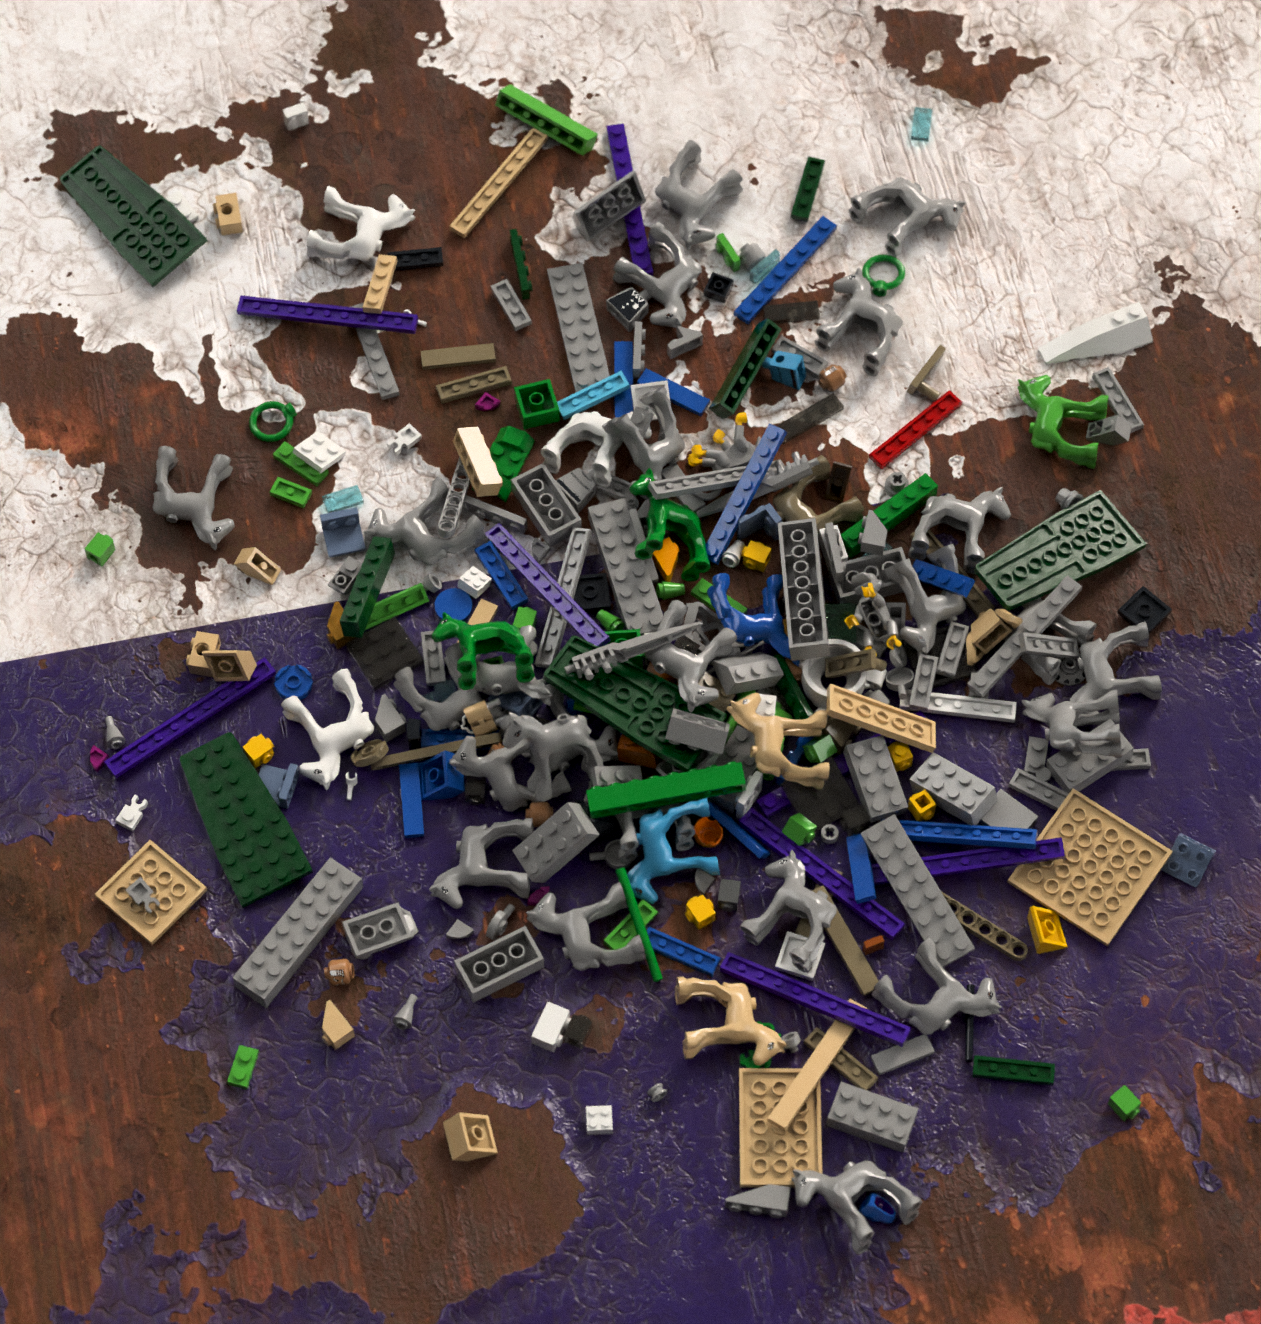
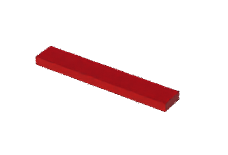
M950 390L947 391L871 452L869 458L880 469H883L962 405V401Z

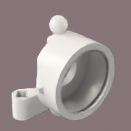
M828 639L830 656L800 660L799 667L802 669L803 691L812 704L818 707L815 712L826 710L827 689L821 684V677L825 673V658L860 651L852 643L840 639ZM874 669L845 675L847 684L844 689L858 694H862L864 689L869 688L881 690L887 670L878 671Z

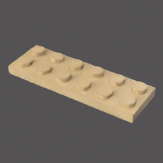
M833 684L828 686L826 715L931 753L935 750V721Z

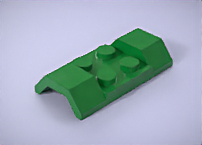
M511 426L500 429L489 449L491 458L496 463L498 474L503 480V485L497 496L504 502H507L511 494V479L520 475L535 443V440L526 431Z

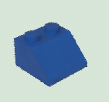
M443 751L419 764L421 800L453 798L465 791L464 775L457 771L456 767L449 764V760L452 759L455 753Z

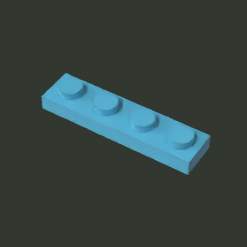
M619 371L558 401L559 412L563 420H566L629 389L630 385L622 371Z

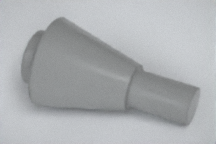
M107 716L105 718L107 725V747L119 749L125 744L126 740L115 726L112 716Z
M410 994L406 1004L393 1018V1023L398 1029L405 1030L411 1028L413 1006L417 996Z

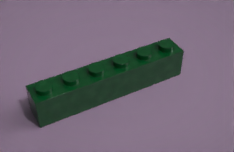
M769 318L757 323L709 407L711 411L722 419L735 413L782 330Z
M373 536L340 618V625L344 636L362 638L395 556L391 538Z

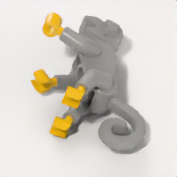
M746 412L738 413L735 418L737 425L735 426L734 444L732 446L727 440H723L725 433L717 429L713 435V441L718 444L720 443V447L723 450L706 448V450L702 451L701 445H693L691 449L692 454H689L688 457L689 465L694 467L701 464L702 467H710L713 471L748 465L761 437L757 438L755 445L745 439L742 423H747ZM716 489L710 493H693V495L702 501H711L720 495L722 489Z
M861 572L854 575L851 582L856 587L854 589L855 594L862 598L856 606L854 615L848 616L844 622L851 629L854 625L858 626L859 623L865 620L869 629L863 633L864 650L874 648L873 640L880 642L886 639L887 647L892 649L889 652L892 664L898 669L906 666L907 655L901 641L898 639L897 624L891 619L884 598L878 594L882 581L878 580L873 573Z

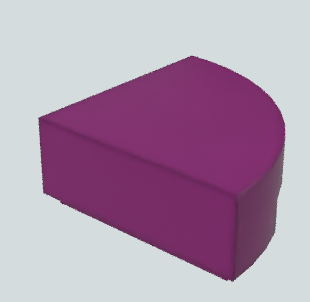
M485 392L475 404V409L491 411L499 407L501 401Z
M93 745L90 751V762L93 769L98 772L105 764L104 761L110 757Z
M544 886L536 890L529 896L527 904L536 906L544 895L550 891V886Z

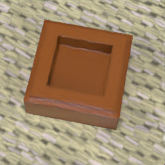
M882 935L864 941L862 950L865 956L884 948L885 941Z

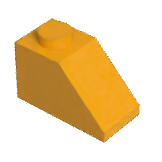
M670 537L663 540L662 549L655 550L652 556L653 562L665 582H671L678 562V553L680 552L677 544L672 542Z

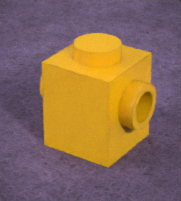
M750 540L748 547L744 546L741 553L743 565L749 569L764 572L771 558L772 548L765 546L761 542Z
M262 734L252 737L247 744L242 746L244 753L255 769L263 763H268L274 756V744L269 738L265 739Z
M899 741L891 743L888 746V751L896 772L912 767L913 755L908 744Z
M926 789L909 798L908 809L917 821H928L935 814L936 803Z
M703 894L699 897H692L686 904L685 916L690 923L693 922L698 930L715 921L716 913L713 910L714 905L711 900H706Z

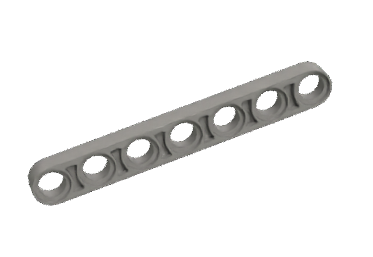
M460 456L438 523V534L443 538H450L455 534L470 485L469 477L462 465ZM464 475V476H466L467 478H466V479H460V478H458V476ZM461 488L463 491L457 492L454 489ZM457 501L459 504L453 505L450 502ZM454 514L455 517L449 518L446 515ZM450 527L451 530L445 531L442 528Z

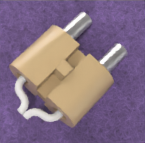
M497 698L488 703L482 700L464 708L465 715L462 717L461 729L466 730L469 734H474L475 737L487 735L498 730L497 726L507 714L494 719L490 709L500 705V699ZM465 718H467L473 731H470L467 727H464Z

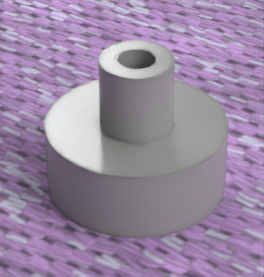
M430 573L424 577L425 584L423 587L425 592L430 590L435 593L442 588V583L436 574Z
M790 1032L781 1037L787 1044L783 1049H790L791 1053L799 1050L797 1044L800 1043L801 1039L798 1032Z

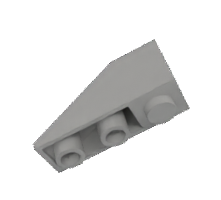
M769 1184L726 1198L725 1208H729V1210L734 1212H740L741 1210L749 1211L753 1215H761V1213L770 1214V1217L773 1218L786 1217L790 1187Z

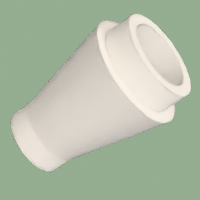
M735 540L722 554V562L727 567L734 568L739 564L741 553L745 546L741 540Z

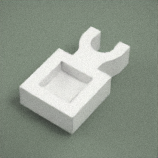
M409 423L395 434L396 439L390 440L387 443V447L391 449L393 446H397L394 449V454L397 456L401 453L402 448L406 447L409 449L422 439V435Z
M134 795L131 806L125 804L115 820L116 823L134 831L143 817L140 811L147 807L148 801L144 799L141 804H137L136 802L139 798L137 795Z

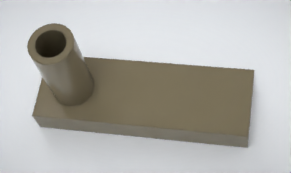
M939 345L910 383L907 392L912 396L917 390L933 402L938 399L941 393L925 383L924 380L942 358L946 350L945 347Z
M874 649L825 658V677L831 679L874 669L884 671L887 663L885 660L876 658V650Z

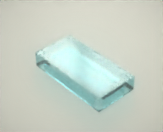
M915 107L911 140L929 141L932 109Z
M775 249L750 270V281L753 284L761 280L780 262V252Z
M358 485L322 496L327 513L348 509L364 503Z

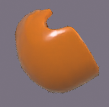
M702 817L696 821L694 825L696 832L694 835L695 841L707 848L719 845L723 838V828L718 824L717 820L713 821L707 817Z

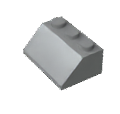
M763 652L713 660L711 662L726 695L774 687L784 675L777 658Z
M673 708L665 739H668L669 743L675 745L682 743L688 745L687 747L690 749L699 750L700 748L707 750L708 754L718 755L723 753L730 724Z

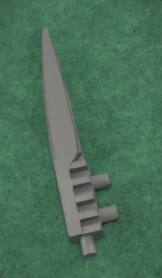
M796 451L791 454L793 463L788 461L786 466H783L781 460H776L774 464L777 470L773 472L771 469L769 470L770 475L765 474L753 499L771 491L776 492L812 475V467L820 464L817 457L808 461L805 454L800 458L799 453ZM734 490L697 511L698 517L701 518L723 511Z
M696 622L642 635L621 643H610L572 657L573 664L564 667L566 674L576 672L578 678H582L584 673L587 680H591L594 678L591 670L597 673L599 672L598 668L603 667L605 673H610L612 671L611 663L613 666H617V662H626L629 658L667 644L701 627L703 623Z

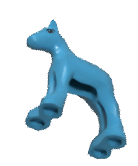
M707 798L689 801L681 806L669 808L665 815L659 809L654 813L644 814L640 818V833L636 834L639 845L642 844L644 859L627 874L636 898L644 899L650 904L658 901V895L649 883L650 879L656 876L669 875L688 868H700L710 875H720L716 856L673 858L671 847L665 836L672 823L683 815L695 814L701 817H710Z

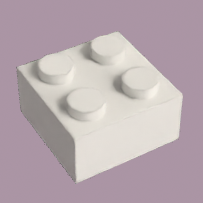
M304 102L283 109L284 122L288 131L309 124L308 111Z
M472 566L459 578L457 587L477 599L490 587L492 578Z
M759 694L761 702L756 709V714L775 716L777 696Z
M611 1105L586 1106L587 1135L613 1134Z

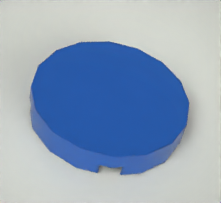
M457 588L442 591L435 601V613L441 621L443 619L442 614L445 612L453 619L465 622L473 610L469 594Z
M287 665L276 674L274 685L276 692L281 698L287 699L291 696H297L299 700H302L311 692L313 681L311 673L307 668L301 665Z

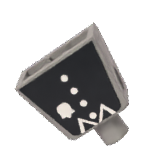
M628 288L607 299V311L630 332L635 327V322H640L647 315V301L652 296L647 289L638 293L635 289Z

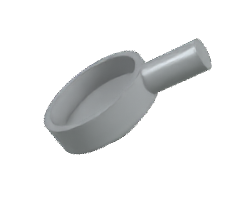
M894 668L887 672L885 676L886 685L889 689L898 691L899 698L904 700L907 697L906 690L913 686L914 673L909 668Z
M620 839L608 843L604 852L589 853L590 861L605 860L614 869L627 868L632 863L620 862Z
M509 904L504 911L499 910L494 915L487 928L486 937L495 940L504 933L508 924L507 918L515 910L512 904Z

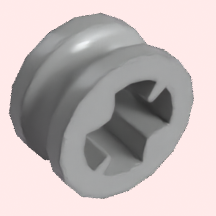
M828 824L822 828L821 839L824 843L833 844L837 841L839 834L837 827ZM829 831L830 833L832 831L833 837H827L826 832Z
M662 1083L656 1084L647 1092L648 1096H652V1102L659 1101L668 1093L666 1089H663Z

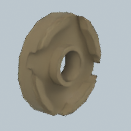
M381 739L368 741L361 746L362 749L359 751L355 749L353 751L351 760L356 767L371 765L387 754L389 750L386 741L382 742Z

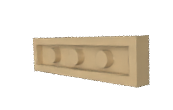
M378 256L363 304V312L382 313L397 264V256Z

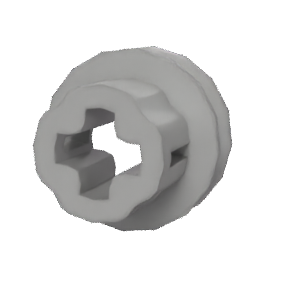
M893 472L885 481V492L888 496L893 497L907 487L909 482L902 472Z
M1063 488L1057 493L1055 501L1061 505V510L1082 500L1083 496L1075 490L1069 491Z

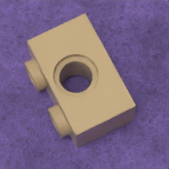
M237 193L215 196L216 203H213L214 214H218L219 217L215 218L217 229H221V235L242 233Z
M196 632V636L192 638L190 644L192 649L191 655L188 654L186 659V666L189 667L191 674L213 677L203 655L199 654L203 651H218L220 649L221 641L218 634Z

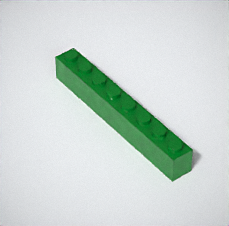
M732 761L722 766L710 765L700 770L693 768L689 769L688 772H671L667 776L659 777L655 775L645 780L633 779L623 784L616 782L606 787L594 786L586 790L590 816L591 819L742 792L746 791V781L742 763Z

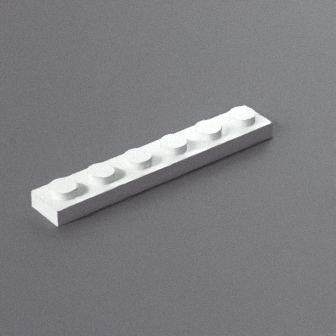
M906 690L907 697L904 700L900 699L899 709L920 711L909 708L912 690ZM931 692L928 711L921 710V712L1014 723L1017 702Z

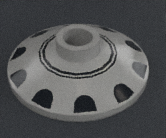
M1081 655L1076 659L1053 657L1061 660L1059 674L1056 678L1057 682L1073 686L1084 681L1086 678L1084 671H1079L1078 660L1081 659Z

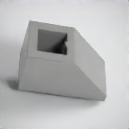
M1119 415L1090 422L1086 439L1109 445L1129 442L1131 425Z
M868 510L867 517L863 516L862 527L865 528L864 533L860 532L858 544H861L860 551L883 556L888 530L873 510Z
M348 556L328 583V586L343 595L351 592L362 563Z
M384 694L380 700L375 723L383 739L388 742L406 732L405 724L407 721L402 713L399 714L397 712V706L393 699H388L386 694Z

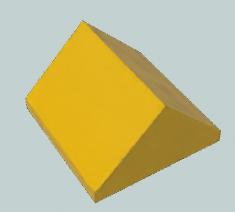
M1031 906L1027 920L1037 954L1067 948L1059 916L1053 910Z

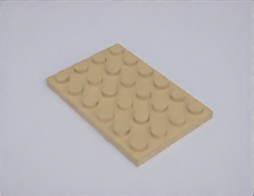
M739 1068L740 1187H762L769 1184L795 1187L794 1182L791 1180L792 1177H795L793 1170H812L822 1174L820 1081L786 1131L768 1122V1117L802 1068Z

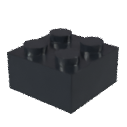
M713 272L704 289V296L725 304L733 288L734 280Z

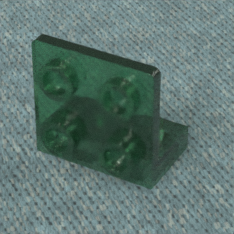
M825 603L828 639H840L850 643L857 641V626L854 625L849 629L844 622L848 616L854 615L857 604Z

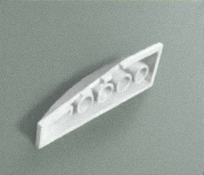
M1137 302L1100 316L1062 334L1039 347L1038 352L1045 364L1069 362L1070 359L1077 358L1083 360L1092 356H1097L1098 358L1104 357L1107 354L1120 355L1152 343L1153 338L1148 317L1141 304Z

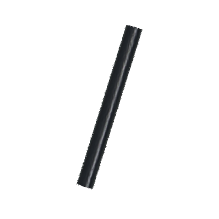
M967 985V991L974 995L975 985ZM966 1014L965 1062H973L974 1015Z

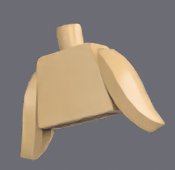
M990 608L987 611H982L979 614V618L971 624V631L966 637L967 664L971 666L977 663L984 653H988L1012 632L1011 628L1016 629L1022 624L1023 620L1005 609H996L994 611Z

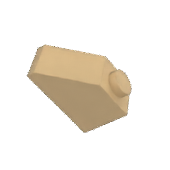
M256 547L242 549L234 563L246 575L270 585L274 584L281 571V568Z
M328 1000L322 1025V1039L327 1046L331 1045L336 1050L355 1037L353 1028L332 1001Z

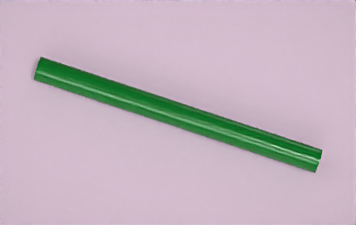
M625 867L619 868L615 871L622 886L637 935L641 938L650 973L654 982L661 981L663 977Z

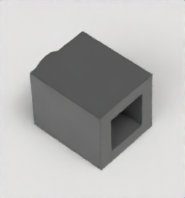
M721 879L718 908L728 912L737 911L741 881Z

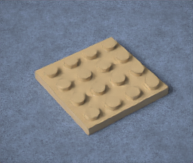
M149 840L95 893V897L148 943L153 945L207 891V887L154 842ZM140 877L154 891L150 897L156 898L160 903L159 907L155 903L149 905V908L152 910L151 914L145 910L144 903L138 906L125 891Z

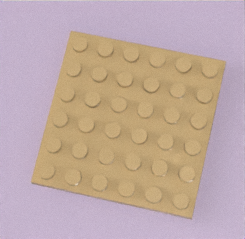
M1073 788L1037 838V841L1062 837L1065 859L1018 865L1008 879V883L1046 908L1053 910L1057 915L1108 947L1173 851Z

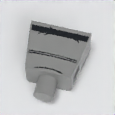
M577 468L555 480L577 514L597 493V485L594 481L595 471L593 470L586 474L581 468Z

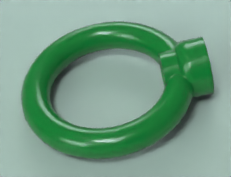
M885 254L871 257L862 268V276L867 279L873 288L872 293L878 297H883L887 294V290L898 287L903 282L906 274L905 267L899 259ZM889 262L898 269V276L889 283H886L884 280L875 281L871 278L869 270L875 263Z
M277 401L264 402L252 411L249 427L256 438L265 442H275L288 435L293 426V417L297 416V413L291 403L284 405ZM278 409L286 418V423L280 432L268 435L258 429L256 421L259 414L264 410Z

